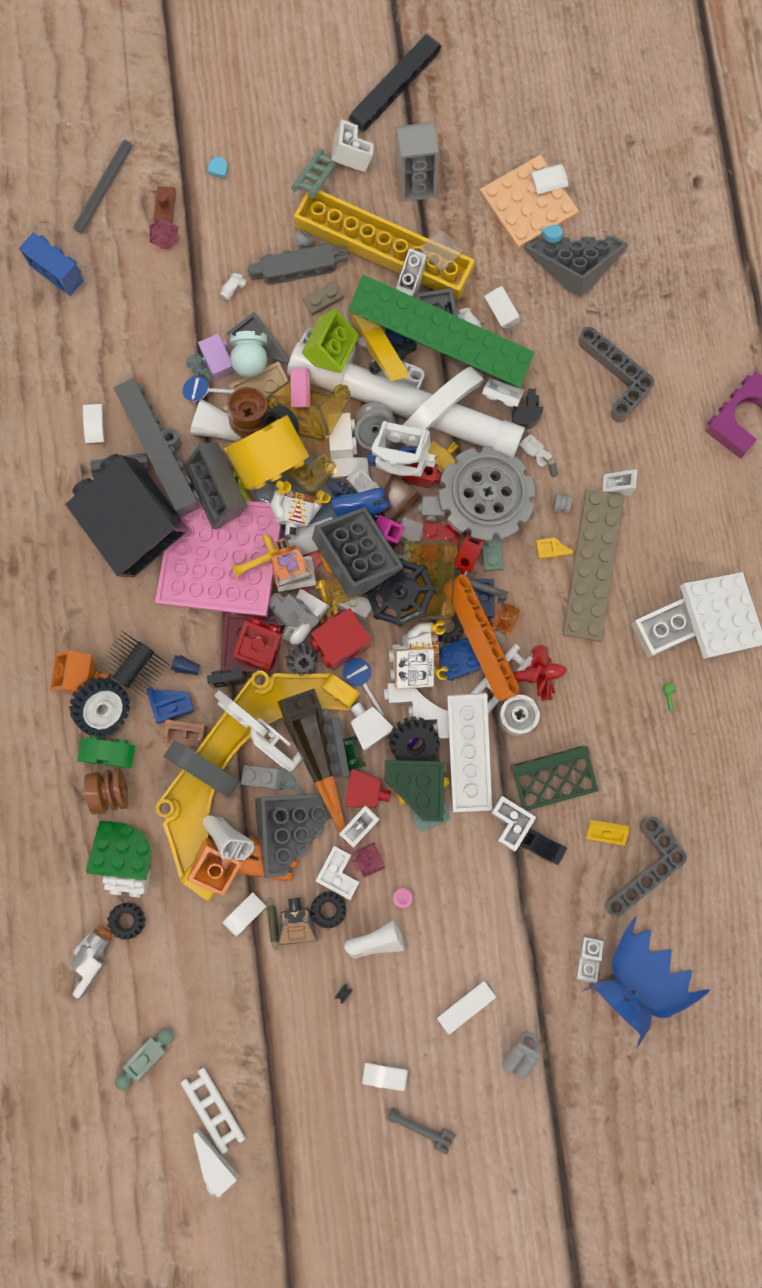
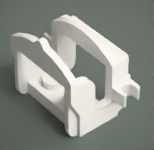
M383 421L380 432L371 448L372 455L377 456L375 460L377 468L395 475L419 477L426 466L434 467L436 461L434 460L435 455L429 454L431 446L429 430ZM391 440L393 442L408 443L412 446H418L416 454L388 449L389 442ZM419 462L417 468L404 466V464Z

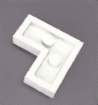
M334 846L316 882L351 900L359 882L342 873L351 855Z

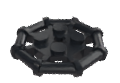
M399 558L403 569L395 573L396 575L384 580L380 590H377L378 584L367 591L365 597L369 600L374 613L373 617L376 620L380 619L395 624L397 627H402L404 624L426 615L430 601L436 593V587L433 586L428 574V567ZM404 568L415 572L412 575L405 573ZM420 576L422 577L425 587H420L418 585L417 579ZM403 588L404 593L398 596L396 591ZM421 593H425L419 607L416 604ZM378 596H381L383 604L380 607L376 600ZM412 607L416 609L415 611L402 616L403 611H409ZM387 609L396 611V617L386 614L385 611Z

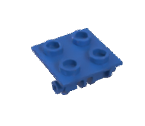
M468 637L438 648L442 666L448 668V672L445 673L448 676L447 680L453 681L454 678L465 676V674H470V672L481 670L482 668Z

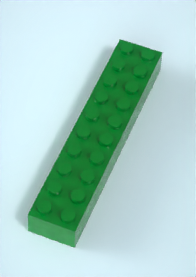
M364 274L360 279L347 311L515 387L521 386L535 354L530 349Z

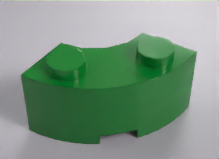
M89 735V739L81 738L77 761L132 769L135 745L128 744V740L117 739L116 742L101 740L100 736L94 737Z

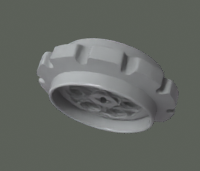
M483 447L480 453L476 452L474 448L460 453L455 458L456 465L448 464L440 479V485L444 487L438 493L441 512H447L450 515L447 522L459 534L470 532L471 538L474 541L484 540L485 542H490L493 536H496L500 541L509 538L519 530L517 524L524 525L534 507L529 499H533L535 496L534 483L531 476L524 475L525 465L515 456L505 457L502 452L493 449L494 447ZM477 476L480 482L473 481L471 477ZM490 476H497L499 481H493ZM501 491H507L509 493V496H503ZM469 492L472 498H466L463 493ZM476 507L481 508L482 511H483V513H482V514L476 513L475 510H474V508H476ZM493 507H499L502 512H495Z

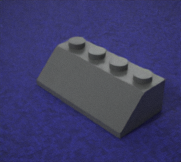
M219 443L199 444L184 466L200 498L212 529H216L240 517L248 506Z

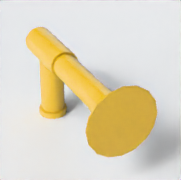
M270 534L262 537L269 551L268 553L241 565L231 563L238 581L242 573L271 561L270 554L278 551L274 547Z

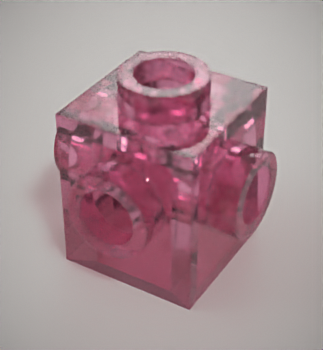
M162 219L150 225V243L167 250L178 244V226Z
M374 842L353 851L355 860L352 862L357 872L361 870L363 877H367L385 868Z

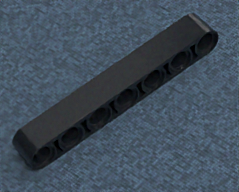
M429 34L424 35L351 112L349 122L358 125V129L365 132L437 57L442 45Z

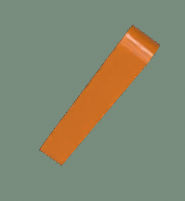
M461 574L445 585L446 592L496 699L504 702L519 693V685L469 579Z

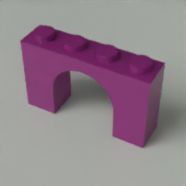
M756 371L752 376L747 375L741 382L742 388L740 390L736 388L729 396L732 400L729 403L726 401L718 410L721 413L717 417L713 415L708 421L709 427L705 431L740 459L757 439L737 423L735 409L736 406L743 403H752L762 408V376Z

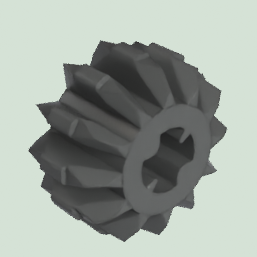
M302 642L300 647L294 644V650L288 649L289 655L285 656L286 665L294 675L298 673L302 676L304 672L310 675V669L316 670L315 664L319 663L318 654L310 644L306 646Z

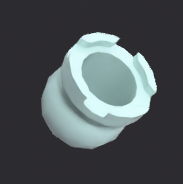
M255 331L236 332V336L230 334V344L235 346L230 358L233 369L242 377L252 378L258 376L267 364L266 350L262 347L267 344V335L265 333H261V336L255 335Z

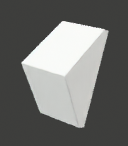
M637 470L604 474L602 492L631 496L636 489Z
M365 805L339 835L354 848L380 818Z

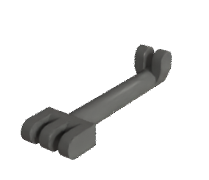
M448 567L446 584L461 575L462 570ZM469 579L474 589L498 596L497 604L499 605L505 603L509 594L508 591Z
M391 1107L390 1114L386 1118V1120L392 1123H397L435 1141L434 1148L446 1155L449 1150L442 1147L443 1144L449 1147L452 1145V1142L447 1140L446 1137L454 1139L456 1136L444 1128L438 1134L400 1116L399 1111Z

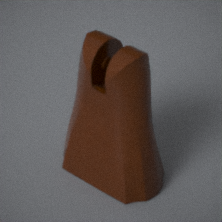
M392 474L383 489L385 492L383 498L388 499L390 507L372 516V518L376 522L379 515L384 513V517L396 521L422 496L400 477Z

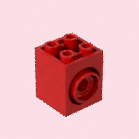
M351 608L343 613L340 612L331 616L319 628L311 632L312 639L310 641L316 652L320 651L322 653L321 660L327 669L331 667L333 671L372 647L370 637Z

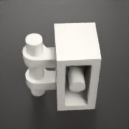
M150 870L147 880L103 876L102 883L105 884L104 889L110 890L109 894L121 895L122 892H129V896L141 898V894H147Z

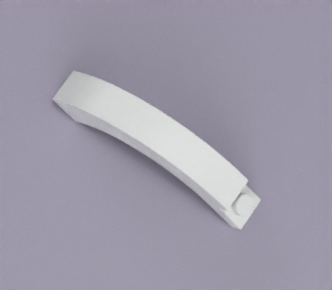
M471 366L466 368L433 394L403 425L428 430L453 405L473 390L481 387L486 380L478 370Z

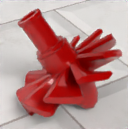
M544 644L536 645L531 650L533 654L531 666H528L525 670L513 671L517 682L537 683V696L541 695L542 702L553 700L552 693L555 694L552 680L564 676L567 669L563 665L552 663V659L548 656V648Z

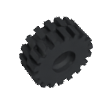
M411 716L410 721L408 718H404V723L401 724L400 721L396 723L398 728L393 727L391 730L393 735H389V746L396 760L434 761L436 759L434 754L438 755L439 753L437 747H440V739L435 728L428 720L425 722L422 717H419V720H417L415 716ZM419 737L422 740V745L417 749H409L407 746L412 738Z

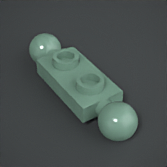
M162 1029L158 1034V1040L152 1036L122 1067L126 1073L116 1077L115 1086L121 1091L128 1089L132 1078L137 1082L167 1051L163 1045H168L173 1041L174 1033L171 1029Z

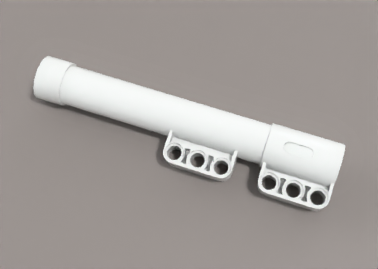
M314 328L307 329L301 341L296 344L287 369V374L291 376V369L308 368L310 369L311 384L337 394H345L365 403L380 402L387 405L394 414L407 419L433 395L421 390L424 371L417 366L402 361L409 377L390 382L382 370L373 375L369 369L353 364L355 345L342 372L338 373L313 366L302 354V351ZM457 403L431 426L433 429L477 446L494 447L493 449L502 452L505 457L515 456L525 427L507 420L501 421Z

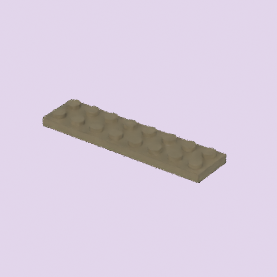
M590 489L586 490L563 636L597 642L602 641L624 495Z

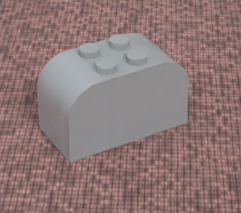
M433 122L395 126V162L401 202L437 197L439 150Z

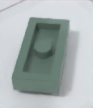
M493 536L492 540L485 542L482 548L484 572L504 569L501 541L496 536Z

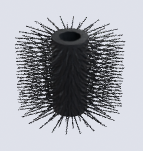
M123 632L137 644L135 645L123 637L135 647L132 648L123 642L132 651L123 647L130 654L128 655L123 652L127 655V658L120 655L125 660L124 662L120 660L122 664L117 668L118 670L113 675V678L129 688L136 677L141 675L140 672H144L143 668L151 672L144 667L145 665L154 669L147 663L148 661L161 669L150 661V658L164 666L152 655L166 664L168 663L156 655L148 646Z

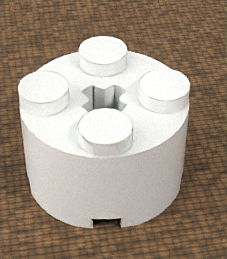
M516 695L506 700L499 711L500 726L507 733L514 736H523L531 732L538 724L540 712L536 703L525 695ZM518 711H520L521 716H523V718H521L520 720H518L517 716L514 715L517 714Z

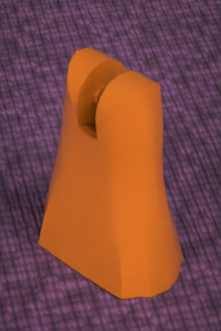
M250 835L249 839L254 843V850L249 857L242 860L238 874L264 877L259 839ZM294 860L289 867L296 868L298 861ZM288 872L285 876L266 878L292 882L294 874Z

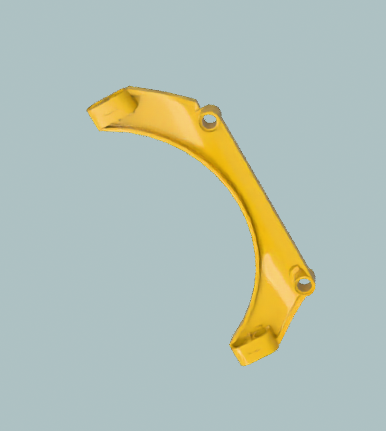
M257 671L248 680L234 699V702L256 721L258 718H261L265 723L271 725L284 719L277 703L282 699L315 689L322 710L348 711L360 693L332 673L303 674L302 676L299 674L274 673L272 677H269L264 671ZM260 676L266 678V682L263 685L256 684V679ZM225 711L196 750V753L224 771L240 748L251 739V726L248 728L244 727ZM182 769L157 803L156 813L166 819L163 827L172 850L180 881L210 902L216 893L188 881V876L195 856L206 837L210 839V834L203 826V819L206 816H210L216 790ZM168 803L171 810L168 814H163L162 806Z

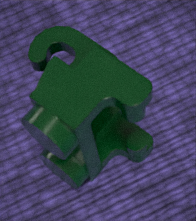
M357 736L343 739L349 771L366 766L362 758L359 757L356 747Z

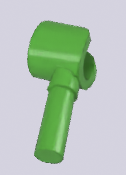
M668 683L662 687V691L667 698L668 709L672 711L674 709L671 694L676 692L674 683Z

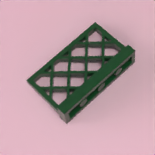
M582 745L510 765L522 809L529 811L597 792L598 787L589 757L588 746ZM585 759L587 765L583 773L574 768L577 761ZM563 764L569 767L564 778L555 773L558 767ZM542 770H547L551 773L546 783L537 779L538 774ZM572 770L581 774L576 785L567 780ZM528 775L532 778L527 788L520 784V776ZM554 775L563 779L558 790L548 785ZM584 776L591 780L593 788L584 790L579 787ZM535 780L544 784L539 795L530 790ZM565 782L575 786L571 794L565 795L560 792ZM547 787L556 791L554 797L550 800L542 797ZM528 792L537 796L534 804L526 806L525 797Z

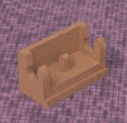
M166 720L163 739H165V743H173L176 740L186 746L199 747L205 740L207 727L201 724Z

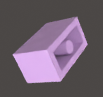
M216 334L198 342L215 381L235 373L231 364V355H228L226 351L229 348L225 339L221 340L219 334Z

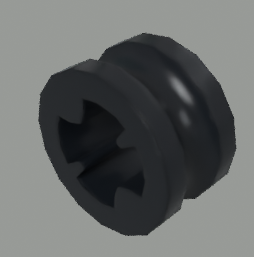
M344 984L334 998L340 999V1003L343 1004L353 989H348L347 984Z

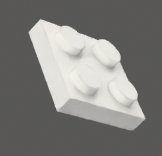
M490 377L482 394L486 395L490 400L498 399L507 406L517 407L525 390Z

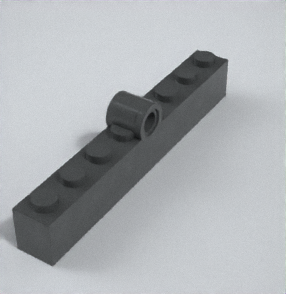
M134 378L113 387L178 516L182 517L200 508L197 503L200 498L196 490L191 491L189 486L192 483L188 475H183L181 472L184 467L180 459L175 460L173 456L182 446V441L177 431L173 428L159 429L158 424L161 422L156 413H151L150 409L153 407L148 398L144 399L142 394L145 391L141 383L136 384Z

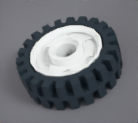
M98 677V680L92 678L91 682L85 681V686L82 687L80 685L77 688L79 692L74 691L73 693L74 699L70 700L72 706H69L70 716L74 723L88 735L98 737L99 734L102 737L105 736V732L110 735L113 733L112 729L115 731L119 729L118 724L123 725L125 723L123 718H128L126 712H130L129 696L118 683L109 678Z

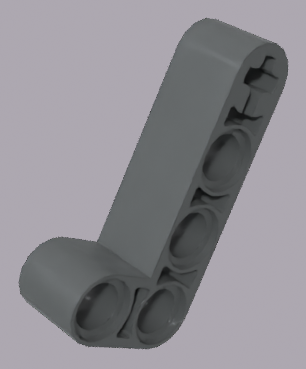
M176 740L173 741L163 756L227 798L230 797L239 783L238 780Z

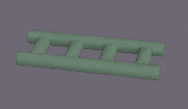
M318 149L291 186V190L293 192H297L298 189L309 192L308 196L310 198H314L338 163L332 161L331 157L324 155L322 149ZM319 161H321V162H323V163L328 164V166L325 167V166L319 165V164H317V163H318ZM314 170L322 174L318 176L312 174L311 171ZM307 179L312 182H315V184L310 185L308 183H305L304 181Z

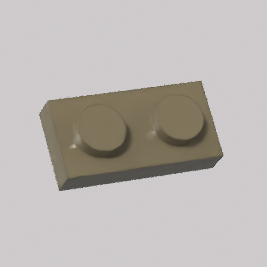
M333 281L304 297L303 302L313 316L344 299V296L336 282Z

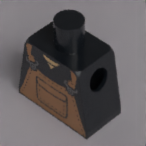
M300 897L288 899L289 911H282L280 913L278 945L317 941L310 909H301Z

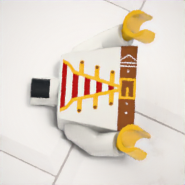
M280 480L276 483L278 490L274 492L270 506L276 523L286 525L285 536L296 537L297 528L307 526L322 507L321 503H328L331 496L320 490L316 494L318 499L315 500L313 496L290 491L291 484L287 481L283 483Z
M438 620L436 624L432 622L416 624L407 634L402 636L403 646L393 648L394 657L396 649L434 648V676L437 675L440 680L447 679L448 676H443L441 671L448 672V668L441 667L437 669L440 666L438 634H443L446 628L440 629L438 626L444 625L445 622Z

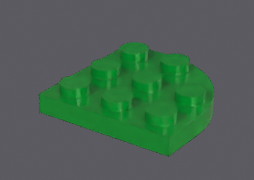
M99 821L86 866V874L147 880L151 863V849L145 835L137 828L128 824Z

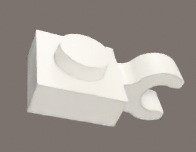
M531 434L519 444L527 454L532 457L536 456V461L541 467L547 464L543 457L547 460L552 457L549 452L543 449L544 446Z

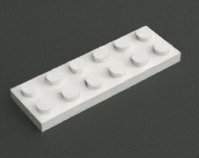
M487 693L447 695L453 812L492 810Z

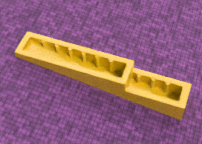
M352 314L353 325L365 340L367 350L390 382L409 377L408 371L381 326Z

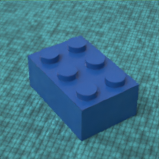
M33 232L19 247L28 265L68 296H71L84 281L81 276V270L76 266L77 262L70 256L68 258L64 256L62 250L57 246H51L43 235L38 236Z

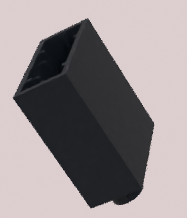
M113 454L101 462L99 467L102 472L93 480L91 478L84 479L73 487L72 492L75 496L65 505L118 577L134 578L186 534L189 529L137 459Z

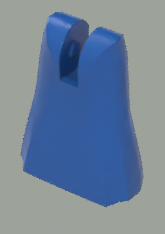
M383 487L331 498L332 507L337 517L366 507L372 517L390 507L388 499L383 498L385 496Z

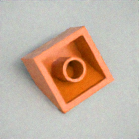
M206 837L195 856L188 881L224 896L242 865V860H235L234 857L230 859L221 858L215 841Z

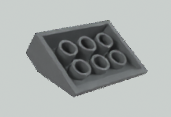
M366 507L318 524L314 528L312 540L349 599L366 593L403 569V565Z

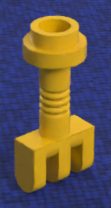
M326 579L317 581L316 586H314L315 590H319L322 601L331 606L327 592L330 584L327 583ZM337 606L330 607L324 615L330 618L331 613L337 614ZM324 616L320 619L321 624L325 621Z

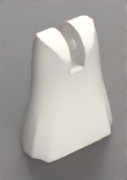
M203 400L199 401L191 425V435L215 437L230 441H237L243 438L231 429L228 413Z
M301 588L299 589L296 597L301 599L320 620L331 606ZM301 623L296 628L285 625L282 639L290 641L293 646L296 644L299 647L314 625Z
M206 816L203 819V826L214 839L221 858L230 859L234 857L235 860H245L252 854L254 850L253 841L232 828L223 817Z
M394 920L368 935L350 939L344 945L346 952L352 959L371 954L405 950L401 932Z

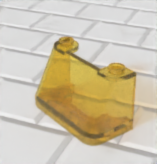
M291 379L266 397L268 410L278 405H283L294 413L299 423L298 436L317 441H324L331 435L351 398L347 385L338 384L334 388V394L329 395L312 391L310 383V407L291 408Z
M405 541L404 550L411 553L408 561L428 567V574L433 586L436 587V593L430 601L426 615L417 619L450 620L455 613L453 593L454 566L457 555L456 546L451 541ZM420 576L417 579L418 585L420 587H425L422 577ZM421 593L416 604L419 607L425 593ZM412 607L409 611H403L402 616L407 615L415 611L416 609Z

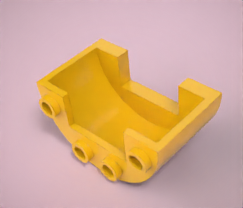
M288 415L223 448L245 489L250 491L263 487L269 479L273 482L281 478L280 473L291 467L296 469L304 465L303 460L309 457Z

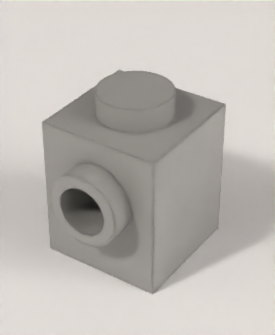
M423 496L422 502L418 504V513L422 514L421 520L433 523L437 522V520L444 521L445 512H441L438 497Z

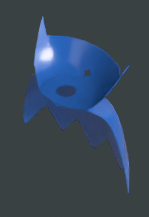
M635 916L623 934L612 961V969L616 980L602 981L581 991L594 988L640 1034L638 1047L649 1031L652 1016L668 1018L699 1001L708 994L710 989L688 992L692 970L670 973L672 950L649 952L651 930L632 935L637 916Z

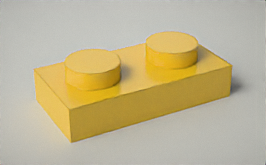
M590 820L586 839L625 846L629 834V826Z

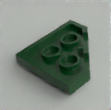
M385 760V782L422 821H444V762Z

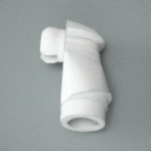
M238 273L230 274L231 277L228 282L221 287L220 297L229 301L237 286L243 288L247 282L245 278H242L243 275Z
M462 308L459 310V313H457L459 318L481 327V322L471 313L472 309Z

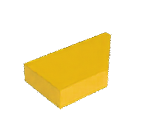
M555 537L535 541L538 560L573 555V550L560 543Z

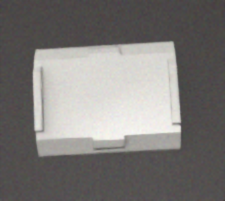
M562 164L530 172L537 195L568 186L567 175Z

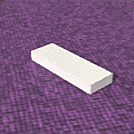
M483 980L440 1014L437 1020L450 1035L493 1001L496 996Z

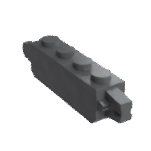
M320 244L312 248L303 247L297 251H284L276 255L268 254L261 257L260 262L249 264L247 269L249 272L248 276L251 280L264 279L266 284L273 285L329 274L335 271L336 264L348 260V253L346 247L332 248V244Z

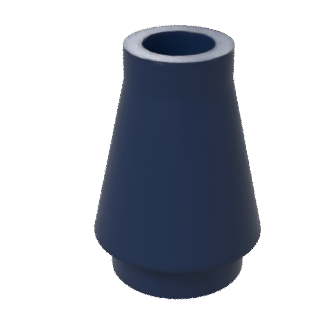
M175 655L170 670L175 671V673L197 676L200 664L182 655Z

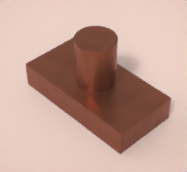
M157 186L154 223H173L176 197L175 187Z

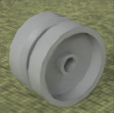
M370 402L358 409L354 417L355 436L358 443L364 448L371 450L383 421L395 424L394 414L387 405L380 402Z

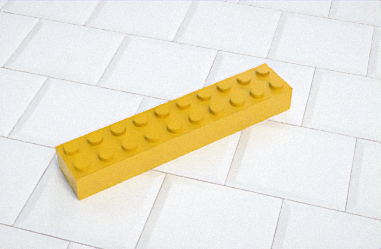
M319 190L314 198H310L308 196L309 192H306L294 215L296 228L303 229L338 247H346L347 251L398 274H401L409 248L424 253L427 257L420 284L433 290L452 288L454 299L459 300L474 270V259Z

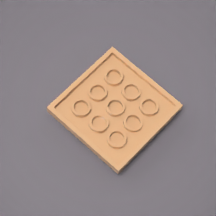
M541 155L482 187L479 191L517 250L541 237V229L556 224L560 226L579 214V210L564 188L537 195L530 172L549 167Z

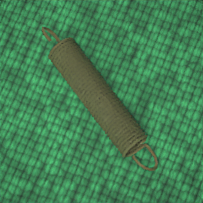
M270 905L266 906L271 942H277L278 948L279 937L275 906Z

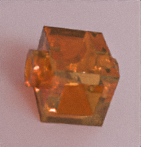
M504 603L501 605L492 629L510 636L520 609L511 604Z

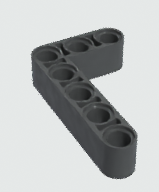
M585 327L578 339L579 346L629 387L614 404L610 414L614 421L622 422L649 394L654 385V378L596 329ZM584 336H589L592 340H586ZM598 348H604L606 352H601ZM612 359H617L620 363L615 364ZM626 371H631L634 375H628ZM644 382L648 387H643L640 383ZM632 395L636 400L633 401L628 396ZM616 409H622L624 414L618 413Z
M656 817L644 818L640 822V830L661 856L605 902V910L610 915L620 916L686 862L687 855ZM649 820L654 823L653 831H649L646 828V823ZM661 836H664L667 839V845L665 847H662L659 844V838ZM674 852H677L680 856L677 863L672 860ZM659 864H662L665 868L662 875H659L656 870ZM645 876L650 880V884L646 888L641 884V880ZM628 889H632L635 893L634 898L631 900L626 897ZM614 901H617L620 906L617 912L611 910V904Z

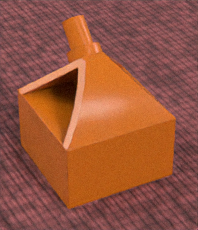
M71 650L58 652L55 654L50 691L73 695L74 691L79 692L77 688L80 685L82 687L85 686V681L91 682L92 678L98 680V677L111 679V675L102 674L101 671H98L91 654Z

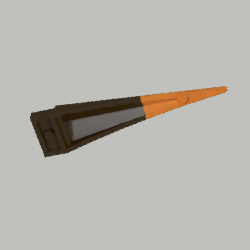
M311 689L282 699L277 703L284 718L283 722L339 833H341L345 828L335 780L330 770L331 761L326 748V735L323 732L322 708L315 689ZM342 837V839H343V841L345 842V844H349V843Z

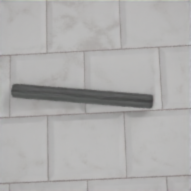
M127 140L122 141L73 226L75 231L82 233L130 152L132 148L131 142Z

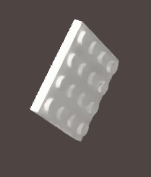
M743 572L680 585L703 659L762 646V629Z

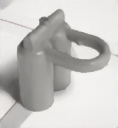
M529 1032L522 1033L519 1043L513 1046L502 1062L503 1069L509 1073L514 1072L519 1079H526L539 1061L540 1053L537 1052L539 1046L538 1039ZM524 1038L532 1039L534 1046H525Z

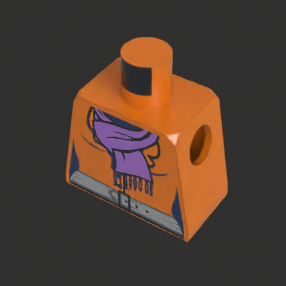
M286 538L275 541L278 551L271 553L270 558L274 582L277 588L312 576L296 545L289 547Z

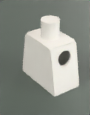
M359 702L351 708L356 718L350 723L364 752L392 733L393 726L374 707L366 711Z

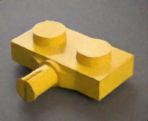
M434 440L431 442L429 454L435 455L434 460L438 464V472L443 473L448 464L456 465L452 454L459 446L455 442L447 449L440 447Z

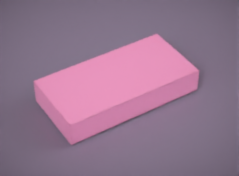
M291 369V408L310 407V369Z

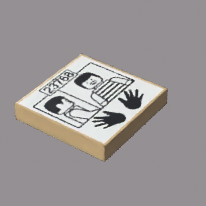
M434 648L395 650L396 689L434 687Z

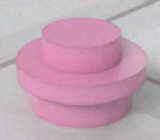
M400 888L394 893L393 901L397 907L407 908L411 905L413 896L408 889Z

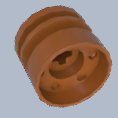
M241 387L233 391L227 403L229 424L233 432L241 437H247L264 428L263 417L268 412L265 395L253 387Z
M120 768L114 769L113 774L111 770H106L105 780L100 772L85 775V796L92 815L106 813L108 803L112 811H116L118 806L120 809L127 808L128 788Z

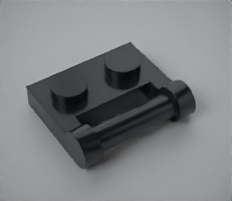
M233 668L229 673L214 671L211 672L212 675L207 676V682L212 689L242 685L246 681V676L239 668Z

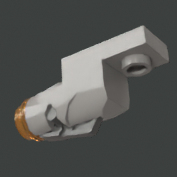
M277 590L271 592L269 607L278 625L296 628L301 623L305 625L309 623L316 626L319 622L317 616L301 599L291 594H288L286 597L281 591Z
M101 925L89 933L73 950L75 958L71 968L84 977L83 979L79 978L73 987L75 991L72 995L78 999L84 997L106 964L99 957H102L108 943L111 941L110 937L112 934Z

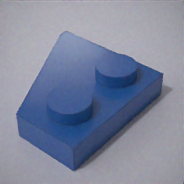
M146 689L157 724L195 712L188 692Z

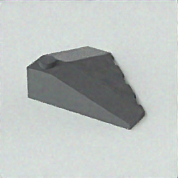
M595 236L581 237V241H570V237H565L556 243L544 242V238H537L526 246L525 250L566 289L581 297L596 284L627 248L628 243L615 236H606V240L598 241L595 240Z
M320 794L270 796L255 799L256 823L264 878L285 876L289 872L288 867L292 862L299 860L307 850V844L312 838L316 839L325 827L323 825L329 818L332 819Z

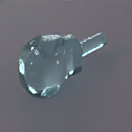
M193 354L187 358L186 366L189 370L197 373L198 376L203 374L210 381L214 379L206 371L208 367L205 365V358L203 356Z
M278 768L281 770L278 790L284 788L288 790L292 787L301 794L303 790L294 783L296 779L285 768Z

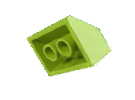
M334 308L319 317L302 354L313 366L340 373L350 356L359 333Z

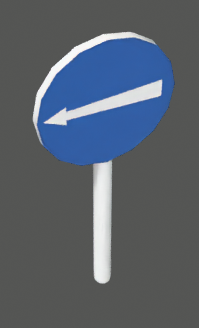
M201 376L191 377L183 386V395L191 402L202 400L208 392L232 393L235 391L209 388L207 380Z
M361 658L349 660L343 668L344 679L352 686L363 685L378 712L383 716L382 709L366 684L371 677L370 665Z

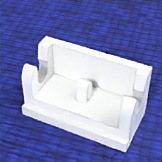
M503 286L484 296L504 330L521 322L520 316Z

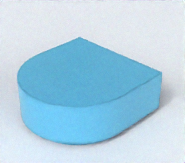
M215 157L210 161L207 172L209 175L226 178L228 165L224 158Z
M558 224L541 229V235L548 242L556 243L562 239L563 230Z

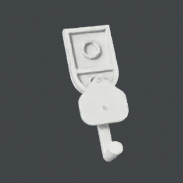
M220 690L214 695L219 700L217 704L244 727L248 728L251 726L250 735L254 745L286 771H293L303 760L299 752L290 760L274 745L279 739L288 746L291 743L261 718H258L256 721ZM266 733H267L268 736H270V739H269V740H266V739L264 738V736L266 735Z

